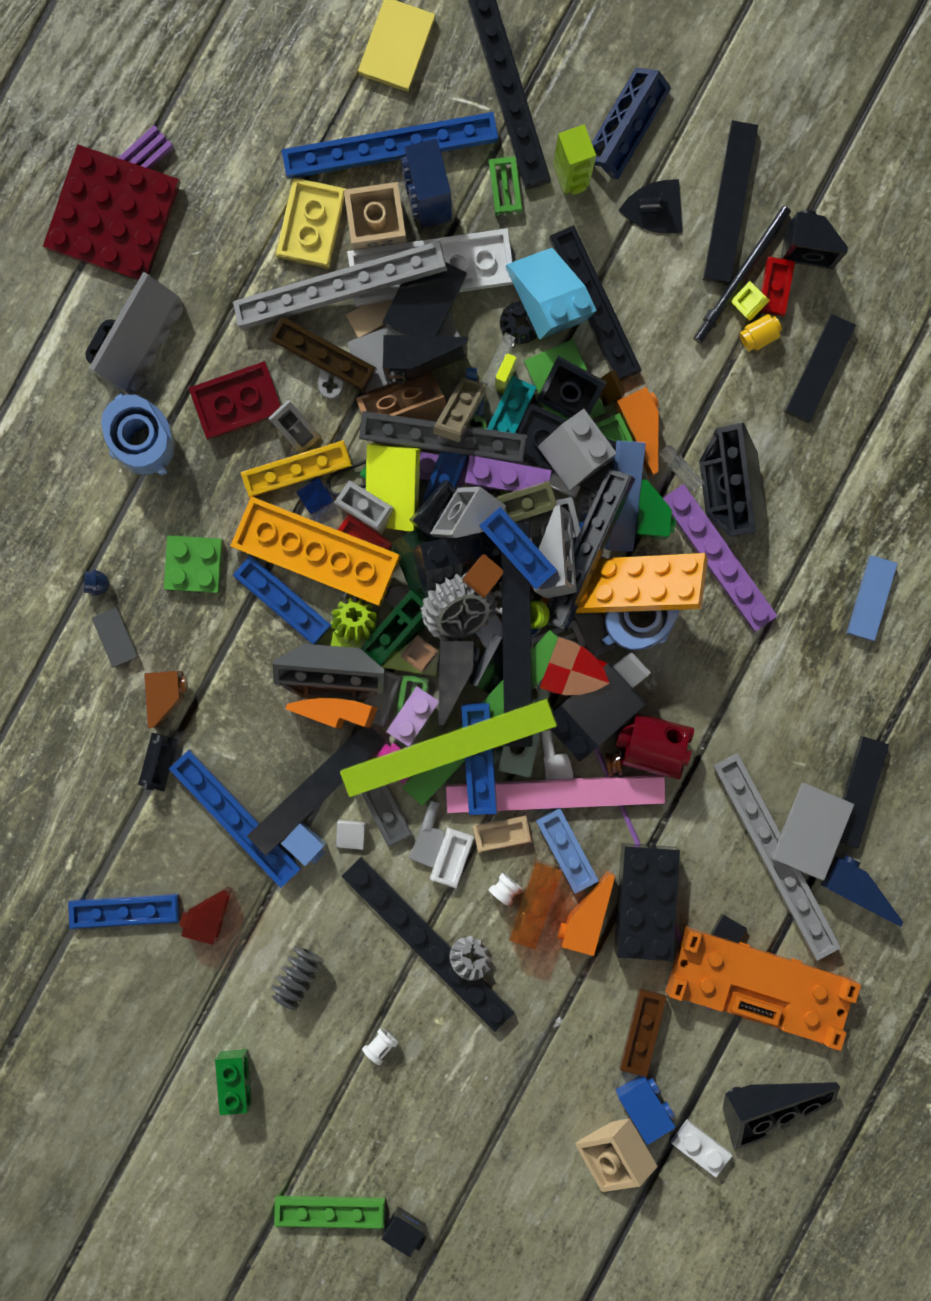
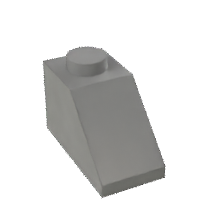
M632 652L625 654L613 665L632 688L651 673Z

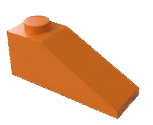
M647 387L618 400L614 407L618 414L621 413L632 440L646 443L643 466L649 478L658 473L659 411L657 407H659V402L653 392L649 393Z
M607 871L570 912L566 922L560 923L557 938L561 939L560 944L562 948L594 956L615 879L613 872Z

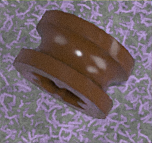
M616 751L614 755L605 753L609 777H613L614 773H618L619 776L623 775L620 752Z

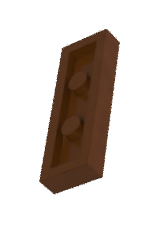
M642 988L638 989L619 1066L620 1071L647 1077L667 998L665 994Z

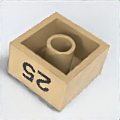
M398 182L344 190L353 250L407 243Z

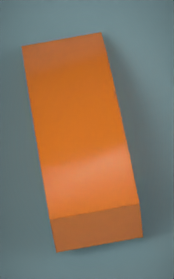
M316 698L289 703L285 709L331 727L342 729L345 720L371 728L378 707L345 699Z

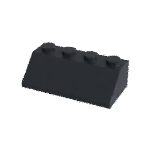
M485 532L420 543L412 550L424 598L429 596V590L436 589V583L440 585L444 583L445 577L449 580L453 579L455 574L462 577L482 555H486L501 568V550ZM502 576L492 588L500 587L498 582L502 581Z

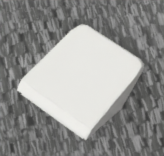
M338 820L336 847L363 850L366 822Z

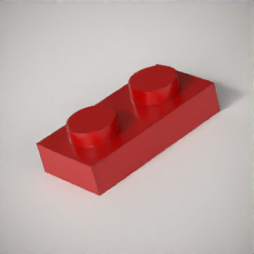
M770 256L767 258L761 292L770 301L759 311L760 313L781 317L786 314L795 261Z

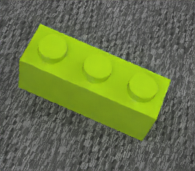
M585 124L558 133L553 167L564 195L572 193V195L579 194L585 191L590 184L596 153Z

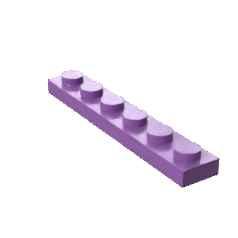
M682 484L665 496L663 499L672 509L671 517L676 518V524L696 552L706 554L708 557V569L752 631L756 632L776 618L777 614L686 486Z

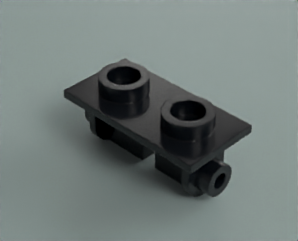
M151 733L138 785L143 786L147 790L154 791L155 789L165 792L170 773L169 768L173 762L178 739Z

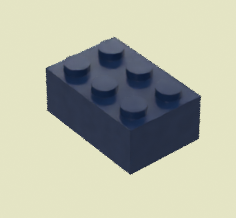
M437 138L405 146V157L401 158L406 193L409 195L411 203L410 208L413 220H419L421 229L452 221L451 190Z

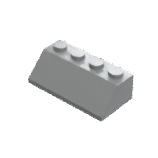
M143 272L89 369L103 381L128 395H132L134 391H137L143 383L144 378L142 376L147 367L150 368L156 360L157 349L160 344H164L170 334V326L173 321H177L183 312V302L179 296Z

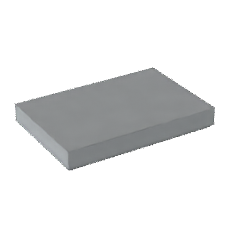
M801 783L771 859L824 881L854 804L806 783Z

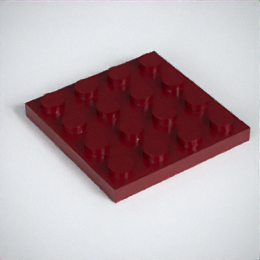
M77 144L43 247L52 252L138 281L143 272L150 275L181 182L175 177Z

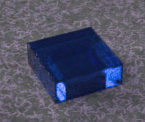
M320 478L315 479L296 491L311 516L334 502Z

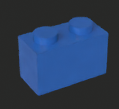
M638 1075L616 1089L619 1100L647 1145L676 1128L672 1121L675 1114L667 1101L663 1104L657 1096L661 1091L653 1078L647 1080L646 1077Z

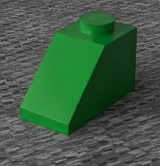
M642 479L635 537L666 540L670 537V533L675 531L676 518L671 517L672 509L649 481Z

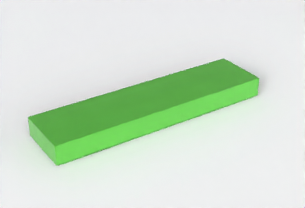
M276 1196L274 1227L384 1229L385 1198Z

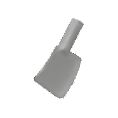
M433 800L428 802L423 824L409 854L410 859L429 867H434L444 839V831L433 827L439 807V802Z

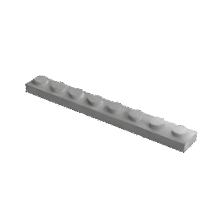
M436 241L233 301L238 327L241 330L278 320L281 316H292L447 271L440 241Z
M735 753L713 765L720 782L814 959L818 961L839 950L841 947L801 871L771 859L781 833L739 754Z

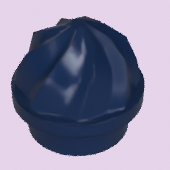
M93 569L92 572L85 571L84 593H90L94 597L105 593L110 585L108 577L96 569Z

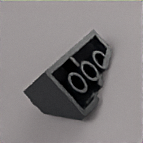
M837 1082L754 1084L730 1089L725 1093L723 1111L733 1148L737 1150L760 1142L767 1138L765 1132L778 1125L784 1129L790 1126L789 1123L799 1114L807 1117L836 1102L840 1089Z

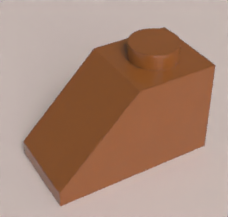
M183 671L144 673L148 728L160 727L184 699V692L188 691L187 677L183 676Z

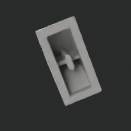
M289 400L268 418L273 426L299 453L308 450L321 437Z

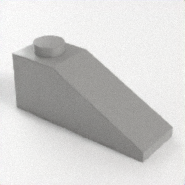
M561 505L554 507L539 547L542 554L557 569L537 589L533 587L534 591L544 598L577 592L571 513Z

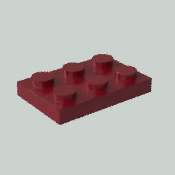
M265 361L188 388L207 440L265 421L281 407Z

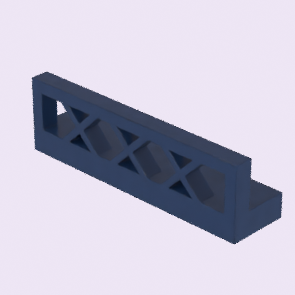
M634 69L592 141L595 153L606 146L601 156H596L594 165L601 166L610 178L619 179L671 90V86L659 70ZM640 78H645L644 83L635 88ZM632 101L631 105L622 111L624 105ZM619 123L617 129L608 134L611 127Z

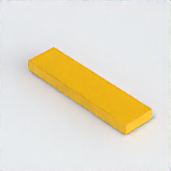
M342 440L240 473L250 498L251 496L261 495L351 467L352 464L345 442Z

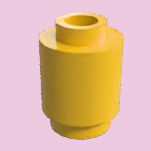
M766 314L745 326L744 330L739 333V336L748 352L752 350L757 351L779 339V332L782 331V327L775 316L771 317L769 314Z

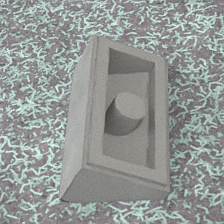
M350 480L334 502L339 509L381 535L394 509Z

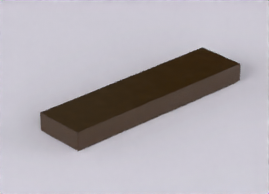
M281 316L268 339L278 347L365 393L377 371L375 366Z

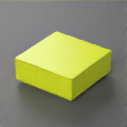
M749 281L732 299L731 303L751 321L770 300Z

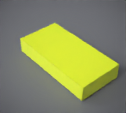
M509 353L505 355L495 379V389L504 394L516 370L517 357Z

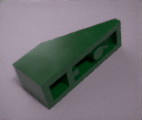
M410 590L360 648L379 666L382 667L426 627L421 611L424 605L423 599H425L423 593Z

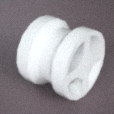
M501 873L498 883L492 885L489 891L503 904L510 907L515 895H519L523 889L509 876Z

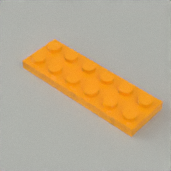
M252 496L230 545L234 549L377 606H381L401 558L397 553Z
M705 553L601 558L575 613L702 609L708 557ZM542 596L541 601L547 605L550 598Z

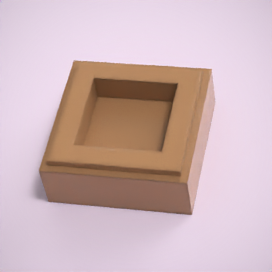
M417 635L402 653L401 657L423 673L439 651Z

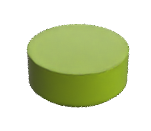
M531 601V629L542 628L549 621V609L542 601Z

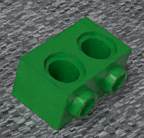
M248 1049L220 1051L215 1059L219 1116L247 1113L252 1105Z

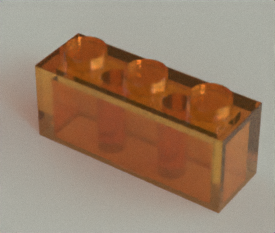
M534 858L508 934L509 941L536 949L562 873L560 866Z

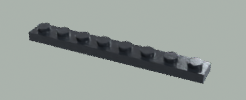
M362 856L342 875L346 882L494 1032L514 1014V1010L482 978L470 981L463 979L454 971L450 962L452 947Z

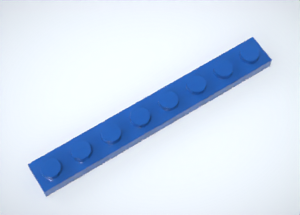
M494 112L281 150L287 179H293V177L299 178L400 160L405 157V146L436 138L440 151L445 152L498 142Z

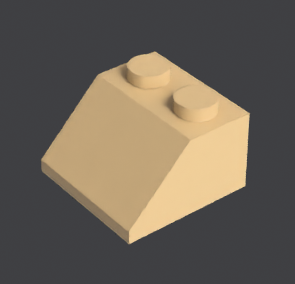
M631 1118L610 1122L575 1143L601 1192L640 1187L658 1167Z

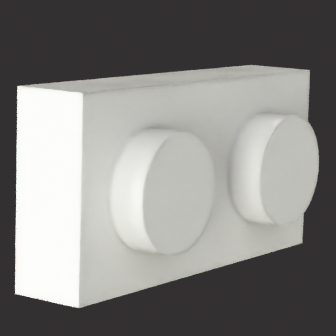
M686 1119L671 1140L675 1147L715 1177L718 1176L732 1157L730 1151L688 1119Z

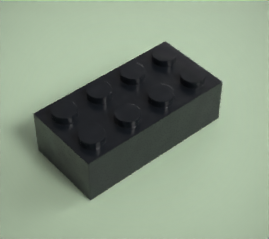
M621 843L614 952L618 958L673 961L680 850L675 846Z

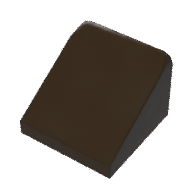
M614 369L600 378L607 382L600 396L603 406L607 407L624 397L626 392Z

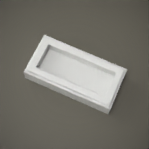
M447 827L430 876L431 881L457 889L474 840L473 835Z

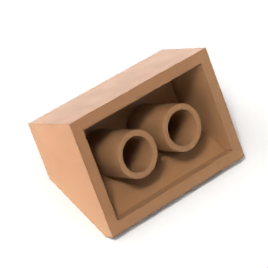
M432 372L414 381H407L405 385L392 384L356 398L361 413L362 411L436 422L446 406L445 398ZM372 441L373 443H376V444L393 445V446L395 445V444H388V443H381V442H374V441Z

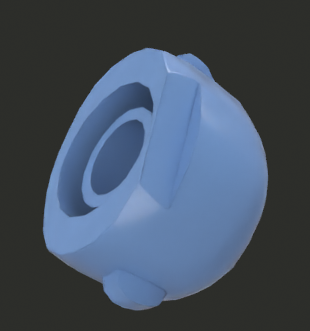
M121 393L116 396L115 400L105 408L101 420L102 432L110 456L132 473L139 475H149L156 472L160 475L168 473L166 466L173 458L175 441L173 430L166 417L151 402L138 395H123ZM143 428L149 429V436L143 444H130L134 433Z
M680 610L654 611L653 623L647 628H639L633 625L629 619V611L607 612L604 622L608 635L602 641L607 646L616 643L619 647L628 651L644 650L662 644L666 641L667 636L677 621Z

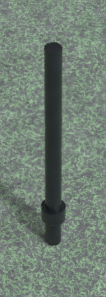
M781 207L714 308L708 310L703 318V324L693 337L697 343L702 344L712 328L718 326L722 320V313L790 215L791 210L788 207Z

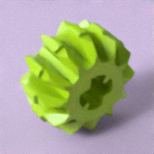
M350 597L348 604L340 601L338 609H333L331 628L335 630L337 638L344 636L346 644L351 639H355L358 645L361 637L368 640L370 633L376 631L375 622L377 621V614L373 612L371 603L364 605L362 599L355 603Z

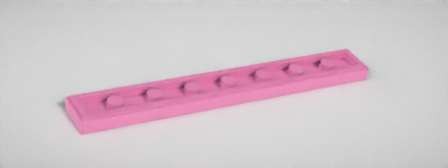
M662 775L495 782L497 811L665 803V777ZM467 783L446 784L447 813L469 812Z

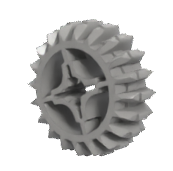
M467 573L462 577L455 574L451 580L445 577V582L441 585L436 583V589L429 590V596L423 599L424 605L421 608L423 622L429 632L441 641L446 639L454 641L456 638L462 641L465 636L471 638L472 633L476 631L481 632L480 628L489 625L488 619L494 617L493 610L496 606L492 590L484 598L462 581Z

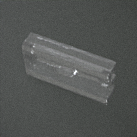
M505 333L481 381L482 384L487 385V390L490 392L495 384L496 375L505 355L510 354L514 346L515 337Z

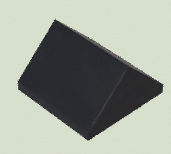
M558 356L536 401L569 419L583 409L590 416L607 382Z

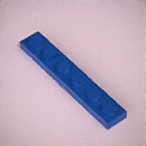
M188 750L169 768L280 888L302 868L280 844L266 856L259 850L247 835L260 823L192 750Z

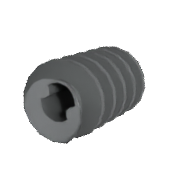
M294 946L293 950L298 956H288L287 959L292 964L291 967L282 966L283 971L287 975H277L276 979L281 985L272 984L270 987L275 992V995L271 996L273 1000L291 1010H297L299 1006L297 1001H302L304 998L303 992L308 991L310 988L308 982H313L316 978L313 972H319L321 969L319 963H325L321 957L310 950Z

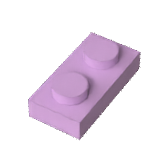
M416 686L386 732L409 747L439 701Z

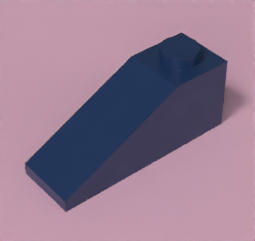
M847 855L844 860L835 856L821 885L901 927L903 924L902 919L870 875L859 868L861 863Z

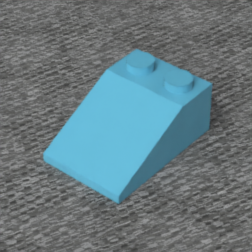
M553 248L511 262L505 266L539 340L584 323L597 311L585 285Z

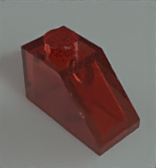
M225 887L188 909V912L184 911L179 927L183 928L181 936L213 945L218 940L232 888Z

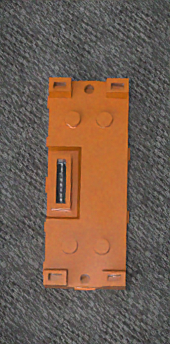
M685 926L665 992L670 998L690 1001L716 1011L735 1014L743 1017V1019L779 1028L783 1032L798 1035L841 1051L847 1033L843 1028L851 1002L856 1003L861 984L852 978L802 963V961L794 958L782 957L751 947L743 942L736 943Z

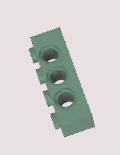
M541 681L534 687L536 689V697L532 700V704L547 699L550 691L539 688ZM540 732L533 734V746L524 747V750L519 754L512 753L509 747L504 745L502 748L497 747L494 763L498 764V771L530 778Z

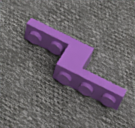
M420 451L419 480L429 482L439 455ZM470 455L469 460L465 462L456 487L462 488L463 485L481 487L488 493H491L492 489L513 492L544 481H550L552 470Z

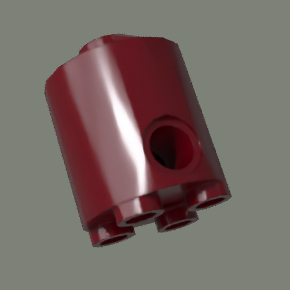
M635 713L630 720L629 726H621L616 735L615 747H618L622 753L621 765L680 780L684 766H688L691 758V750H688L687 746L688 743L692 742L695 729Z

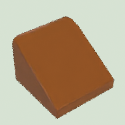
M482 555L472 565L462 581L484 598L503 575L504 571L486 555Z

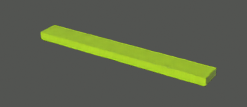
M547 698L342 769L340 774L349 797L556 727L557 722Z

